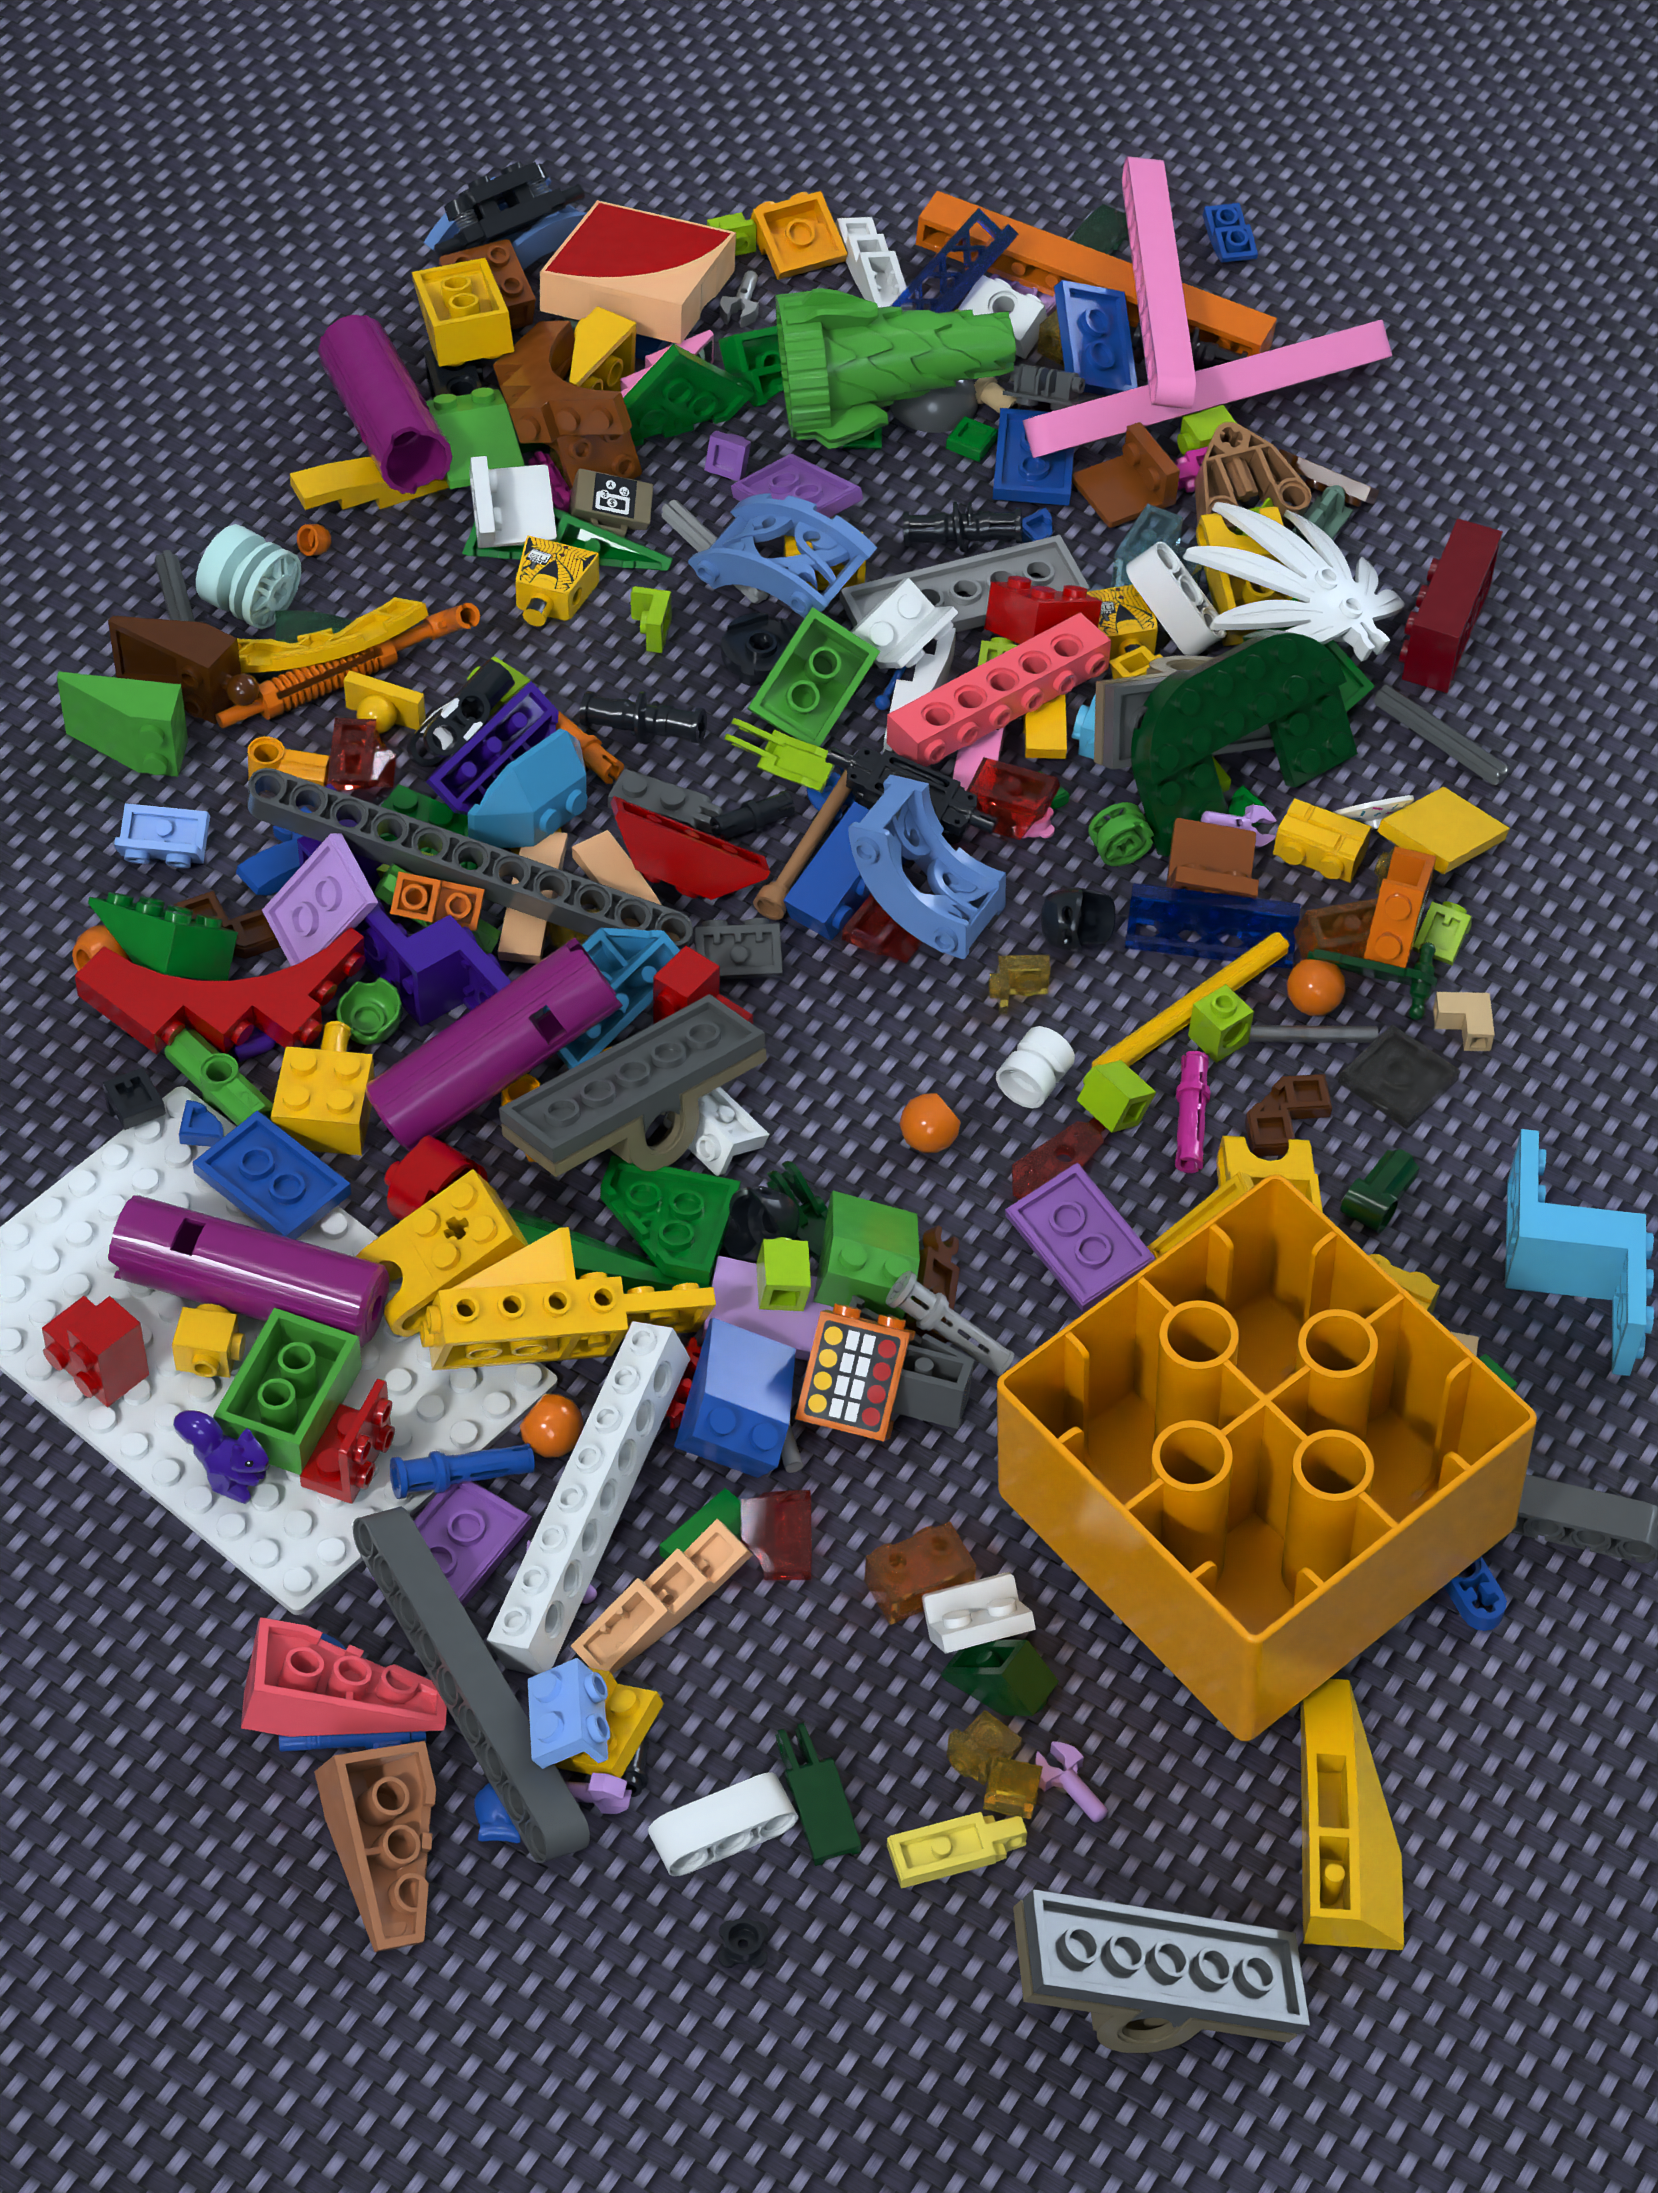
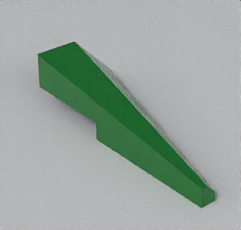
M777 326L718 339L725 371L750 385L754 395L748 401L754 407L764 405L768 402L767 400L783 391Z
M553 506L557 534L554 542L599 553V566L669 570L674 558ZM474 522L462 554L521 560L525 544L478 548Z
M513 1208L507 1209L529 1245L558 1228H563ZM569 1229L576 1280H579L582 1275L592 1272H604L607 1274V1277L621 1276L624 1294H627V1291L632 1288L641 1286L654 1287L656 1292L672 1290V1287L683 1283H697L699 1288H709L712 1285V1282L707 1285L665 1276L650 1259Z

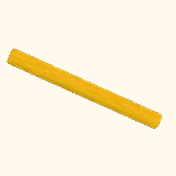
M1279 932L1272 933L1092 1061V1068L1096 1065L1122 1060L1128 1067L1187 1026L1191 1021L1194 1003L1225 984L1233 992L1285 956L1288 953V940L1283 938Z

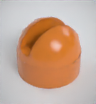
M305 524L298 530L297 545L301 553L306 556L321 555L328 551L332 544L330 532L322 525Z

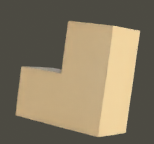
M1436 992L1433 1005L1435 1029L1462 1030L1464 1051H1491L1495 1034L1490 993Z

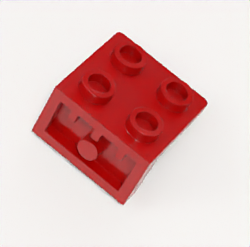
M381 1379L375 1381L360 1410L339 1404L300 1475L301 1487L353 1504L360 1489L366 1490L369 1487L375 1472V1461L380 1452L386 1453L395 1434V1427L391 1426L390 1421L392 1401L388 1400L386 1381Z

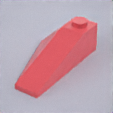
M260 1617L244 1690L242 1729L287 1737L444 1731L447 1706L432 1680L395 1664L385 1668L363 1658L364 1650L350 1644L345 1650L322 1640L323 1632L312 1627Z

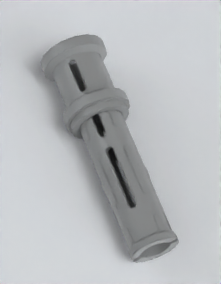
M907 1271L898 1278L886 1298V1304L889 1307H899L917 1320L916 1325L920 1329L927 1331L935 1330L960 1350L989 1368L996 1376L1002 1375L1007 1370L1014 1358V1352L1003 1347L979 1327L973 1325L951 1309L945 1295L931 1292L916 1281L917 1276L912 1271ZM911 1296H915L922 1302V1304L918 1305L916 1302L911 1300ZM943 1317L946 1319L945 1323L941 1321ZM961 1329L963 1332H965L970 1337L975 1339L977 1342L982 1344L984 1348H978L976 1345H974L969 1340L958 1333V1330Z

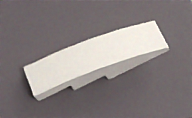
M872 217L837 218L835 225L848 253L846 263L864 299L877 303L878 307L894 306L901 307L902 311L911 310L912 304L895 251L888 250L884 234H877Z
M951 628L947 634L937 640L935 655L925 653L916 663L913 682L896 680L890 713L946 684L954 658L956 628ZM886 727V732H885V737H884V750H883V753H884V751H885V749H886V750H888V751H891V752L897 754V753L886 743V742H887V727Z

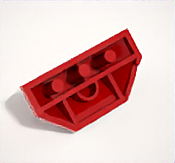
M613 796L611 806L634 868L642 874L644 879L653 883H660L662 880L675 885L677 891L690 898H698V895L713 900L768 878L770 869L765 856L748 851Z

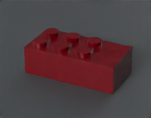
M1457 518L1441 558H1433L1427 575V581L1430 582L1429 586L1422 584L1415 605L1416 608H1419V611H1411L1404 634L1409 635L1410 640L1405 639L1399 656V662L1405 663L1402 680L1448 693L1491 588L1503 531Z

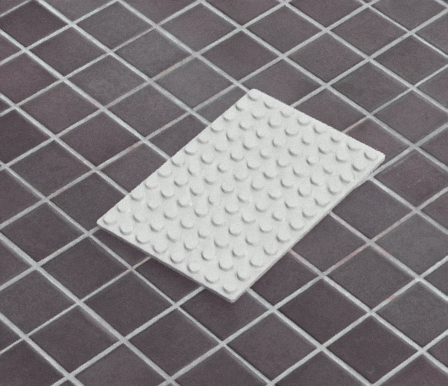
M180 1086L162 1098L166 1115L127 1130L123 1129L0 1227V1370L294 1615H301L363 1561L353 1538V1522L356 1518L400 1506L405 1508L412 1517L437 1494L432 1489L408 1493L406 1498L396 1499L390 1481V1460L392 1457H401L404 1461L428 1457L432 1451H439L449 1456L487 1450L527 1415L544 1394H550L556 1389L557 1377L540 1362L432 1371L429 1347H422L420 1332L410 1337L398 1336L391 1331L383 1314L380 1325L372 1340L366 1343L363 1348H360L362 1368L342 1404L360 1410L377 1379L386 1381L388 1400L392 1401L390 1421L391 1426L395 1427V1434L386 1453L380 1452L375 1461V1472L369 1487L366 1490L360 1489L353 1504L301 1487L300 1475L270 1464L269 1469L266 1470L265 1478L259 1479L260 1482L257 1486H248L247 1489L250 1492L251 1499L246 1504L214 1492L207 1479L203 1465L193 1453V1445L187 1444L176 1433L173 1426L174 1418L184 1410L200 1411L213 1417L266 1322L237 1314L239 1333L245 1334L246 1344L243 1358L241 1361L235 1360L230 1378L220 1376L201 1377L191 1372L177 1371L172 1342L182 1307L195 1309L203 1303L116 1279L114 1274L119 1270V1267L108 1260L109 1245L114 1227L126 1202L133 1195H141L266 1231L194 1173L192 1162L211 1147L180 1144L179 1130L186 1100L196 1101L205 1105L207 1110L221 1122L224 1137L235 1129L236 1126L189 1089ZM336 1206L296 1240L356 1257L363 1248L376 1240L378 1236L342 1208ZM403 1277L389 1283V1292L387 1293L385 1305L400 1290ZM83 1296L87 1297L96 1306L111 1296L141 1323L150 1375L108 1408L95 1396L92 1398L86 1397L76 1386L73 1377L64 1369L61 1371L56 1370L43 1353L45 1342L42 1327Z

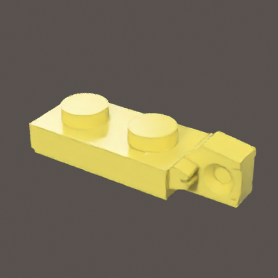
M982 1812L891 1835L887 1838V1848L902 1889L992 1865L1006 1859V1852L1026 1846L1027 1831L1021 1815L995 1822L993 1815L983 1816Z

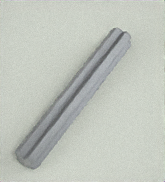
M671 500L668 504L663 505L662 518L698 552L709 549L716 541L717 537L679 501ZM734 585L754 604H759L769 596L768 593L757 588Z

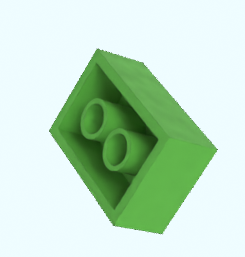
M274 1308L213 1415V1418L219 1423L223 1434L238 1439L242 1432L248 1428L267 1453L270 1465L301 1475L337 1407L345 1400L362 1368L359 1336Z

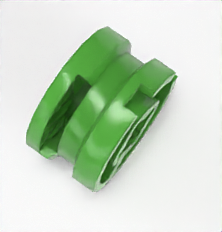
M1122 802L1107 807L1093 818L1088 830V834L1095 847H1097L1103 862L1110 866H1123L1140 859L1149 851L1153 844L1151 837L1154 834L1145 821L1139 806L1133 803ZM1109 815L1111 818L1106 820L1104 816Z

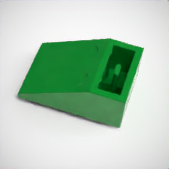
M108 892L107 899L89 897L88 904L134 964L169 976L228 981L238 932L221 927L222 919L197 914L195 919L192 918L193 910L168 905L166 910L164 909V901L140 896L137 903H133L134 897L114 892Z

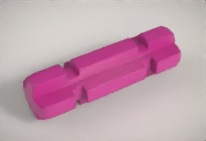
M541 451L535 452L534 457L529 459L528 465L545 464L548 466L553 506L568 513L571 490H569L557 467H554V462L549 454H543Z

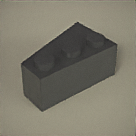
M853 1295L849 1306L861 1309L860 1318L877 1322L879 1315L865 1308V1301ZM926 1333L922 1338L915 1335L914 1340L908 1344L892 1412L958 1429L969 1398L975 1359Z

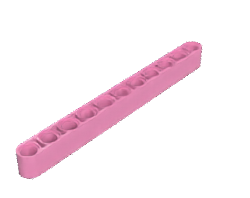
M1127 156L1123 167L1122 190L1151 405L1191 409L1195 398L1196 376L1164 160Z
M1378 320L1196 371V391L1191 409L1151 405L1149 386L1145 385L1023 420V425L1032 457L1037 458L1125 433L1127 426L1141 422L1144 427L1389 358L1392 357V352L1383 320Z

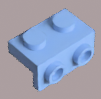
M125 803L120 837H115L114 847L121 856H124V860L136 864H148L150 859L166 860L165 863L176 868H190L191 863L203 864L210 815L207 811Z
M575 1658L528 1678L532 1760L542 1769L581 1752H586L597 1763L608 1760L607 1740L610 1739V1728L605 1713V1699L608 1697V1691L602 1676L597 1672H593L582 1661Z

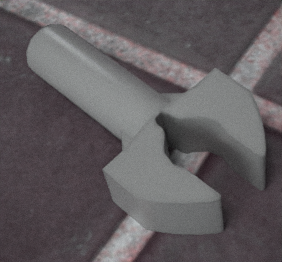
M747 271L744 274L735 297L722 296L720 301V317L726 325L729 324L730 316L733 313H737L738 310H742L740 328L756 321L759 302L750 301L758 281L756 272Z

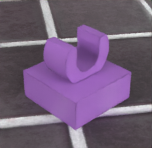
M713 432L709 439L704 471L740 481L746 476L751 441L746 440V437L733 433Z

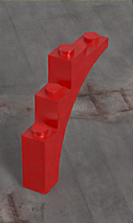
M350 927L327 948L296 965L268 975L234 981H197L164 975L134 964L103 946L75 974L77 994L81 999L156 1055L167 1044L171 1046L174 1038L185 1028V1025L191 1030L195 1029L207 1042L224 1054H227L234 1044L242 1045L252 1034L254 1026L284 1048L286 1046L301 1048L304 1044L307 1046L312 1044L322 1030L321 1006H325L333 998L337 991V986L347 975L349 977L354 976L365 962L364 936Z

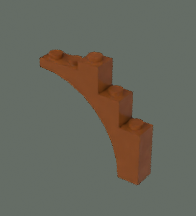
M539 321L513 345L514 352L504 354L493 364L520 443H552L559 435L625 434L632 427L621 391L593 390L577 387L563 381L568 369L572 365L575 344L574 332L570 321Z

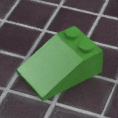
M478 388L467 395L441 394L434 397L433 400L425 401L430 413L436 419L451 447L452 462L450 463L449 472L444 477L450 489L471 486L469 476L471 457L487 456L488 469L525 466L507 404L499 389Z
M812 607L747 709L786 735L820 747L880 651Z
M58 672L57 682L66 734L136 772L152 775L179 776L188 744L181 684Z
M832 1191L813 1302L834 1307L835 1303L849 1306L852 1296L855 1295L865 1301V1308L872 1312L887 1316L891 1314L896 1318L903 1319L906 1312L899 1307H889L886 1304V1298L894 1283L903 1273L912 1271L916 1276L918 1275L920 1254L917 1214Z

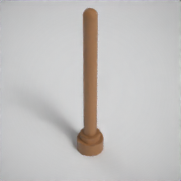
M846 770L841 775L777 880L762 886L753 901L754 907L766 918L780 920L786 913L787 909L783 901L789 893V890L851 792V789L846 787Z

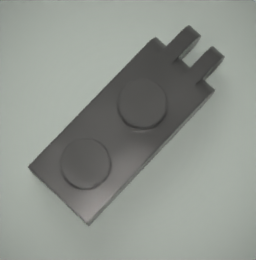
M623 769L608 795V808L612 809L611 801L613 796H616L705 833H712L711 829L716 827V825L710 826L711 817L723 814V810L719 806L712 804L710 798L705 794L627 769Z

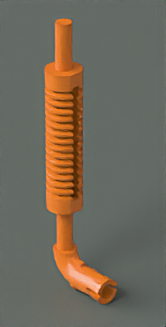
M463 603L464 605L448 608L423 619L422 624L363 651L328 662L295 668L292 672L287 671L285 675L280 674L278 678L273 677L271 681L267 680L260 683L259 695L252 704L247 706L235 705L216 714V720L222 729L258 713H261L265 719L270 720L283 714L284 711L288 712L291 708L295 709L298 705L301 706L305 702L308 703L312 699H317L318 696L322 697L325 693L328 694L332 690L335 691L339 687H344V679L349 671L369 676L372 672L376 673L379 669L383 670L396 664L398 661L397 652L428 638L436 640L453 632L477 626L480 621V612L474 604Z

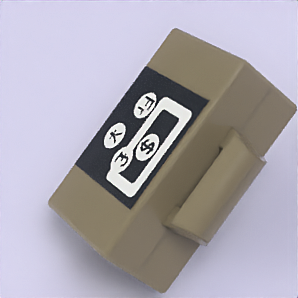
M579 468L570 492L568 513L623 537L627 529L647 530L651 519L653 484Z

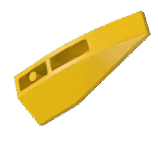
M1328 1679L1300 1702L1303 1944L1403 1950L1402 1855L1350 1681Z

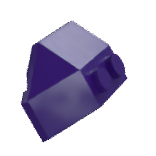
M532 681L528 682L492 714L457 752L447 757L434 770L426 783L454 813L468 816L469 810L475 803L480 805L489 786L508 764L556 731L559 711Z

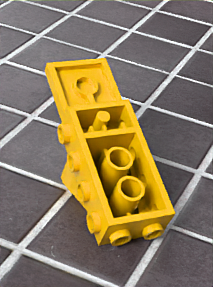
M569 1227L558 1228L453 1288L438 1290L432 1305L427 1306L426 1320L420 1321V1339L423 1348L429 1347L432 1371L609 1357L613 1355L622 1339L625 1338L632 1321L670 1327L674 1329L676 1334L698 1332L716 1306L714 1287L699 1288L697 1283H683L672 1287V1290L655 1292L654 1287L641 1286L632 1288L627 1291V1294H624L621 1276L607 1277V1274L604 1272H592L584 1274L579 1280H576Z

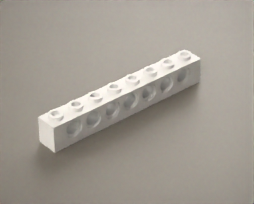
M632 1321L486 1640L506 1669L538 1675L552 1669L691 1359L673 1328Z

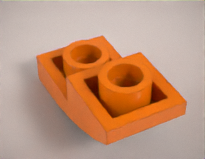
M398 871L390 914L433 923L451 915L461 927L466 926L472 931H478L486 889Z

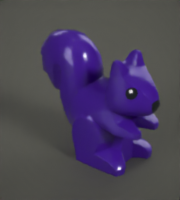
M184 1410L177 1414L173 1422L176 1433L187 1444L193 1445V1453L203 1465L212 1490L240 1503L246 1504L249 1502L251 1495L247 1489L248 1486H257L260 1482L259 1479L265 1478L266 1470L270 1467L267 1453L255 1439L252 1432L246 1428L238 1439H234L224 1435L219 1423L206 1413Z

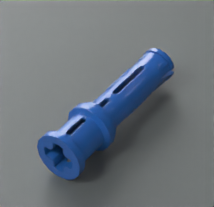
M529 1443L449 1456L439 1451H432L428 1457L403 1461L401 1457H392L390 1460V1481L396 1499H404L408 1493L433 1489L435 1493H443L453 1484L499 1478L514 1474L533 1473L535 1460Z

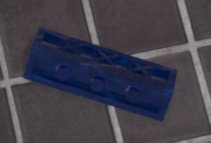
M980 208L976 209L890 306L916 305V310H923V305H930L927 310L935 313L950 312L1019 234L1009 224L1000 229ZM976 222L992 236L985 245H970L969 229ZM963 238V245H956ZM949 252H963L964 268L961 272L946 271V255ZM971 252H978V253L971 259ZM939 264V272H932ZM926 278H940V295L937 299H923L922 282ZM947 278H954L947 286ZM915 291V299H908Z
M1133 883L1125 948L1233 962L1272 933L1279 932L1289 942L1288 953L1271 966L1292 969L1301 904ZM1136 924L1154 926L1160 933L1154 937L1135 935ZM1184 930L1196 931L1202 938L1196 942L1184 941L1177 934ZM1226 935L1237 936L1244 943L1238 947L1225 946L1219 939Z

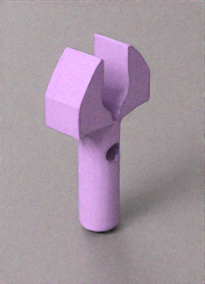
M1254 804L1247 806L1242 817L1212 811H1205L1201 817V822L1254 831L1256 833L1255 849L1268 844L1276 837L1269 834L1262 835L1255 827L1251 826V824L1256 822L1262 824L1276 822L1275 817L1264 806Z
M1053 1741L1050 1753L1057 1761L1062 1763L1064 1767L1062 1771L1060 1768L1048 1765L1046 1759L1037 1751L1034 1769L1035 1782L1045 1792L1053 1786L1064 1788L1092 1822L1102 1821L1108 1813L1107 1808L1077 1775V1770L1083 1765L1084 1757L1072 1745Z
M592 1773L590 1783L565 1782L576 1802L594 1803L603 1814H618L629 1807L632 1790H625L627 1781L606 1773Z

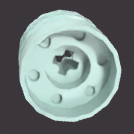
M234 524L218 533L206 548L198 566L196 591L204 601L221 610L231 611L234 617L246 621L247 624L255 628L265 629L272 626L290 606L298 590L301 578V562L296 554L282 549L281 546L275 543L266 542L264 537L243 526Z

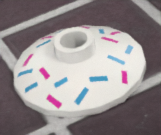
M1413 795L1378 800L1333 811V813L1358 822H1364V824L1371 826L1373 830L1378 829L1383 818L1410 805L1414 801Z

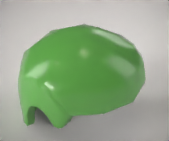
M378 978L373 983L357 981L339 999L336 1009L337 1020L351 1028L350 1039L363 1045L379 1044L387 1040L397 1032L403 1015V1007L398 989L383 978Z

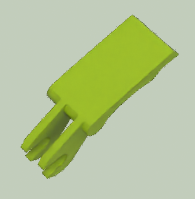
M733 718L731 724L738 726L740 730L768 741L763 750L729 734H726L723 739L731 742V745L761 757L756 766L757 768L820 793L823 792L835 766L825 762L828 750L795 739L777 730H773L772 734L749 723Z

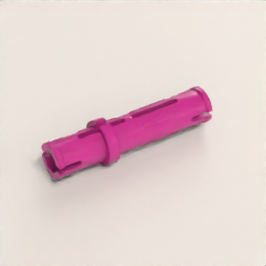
M1200 1051L1186 1052V1056L1182 1055L1181 1082L1176 1088V1099L1179 1102L1175 1167L1184 1173H1196L1198 1169L1203 1168L1205 1106L1210 1101L1211 1090L1207 1085L1209 1057Z

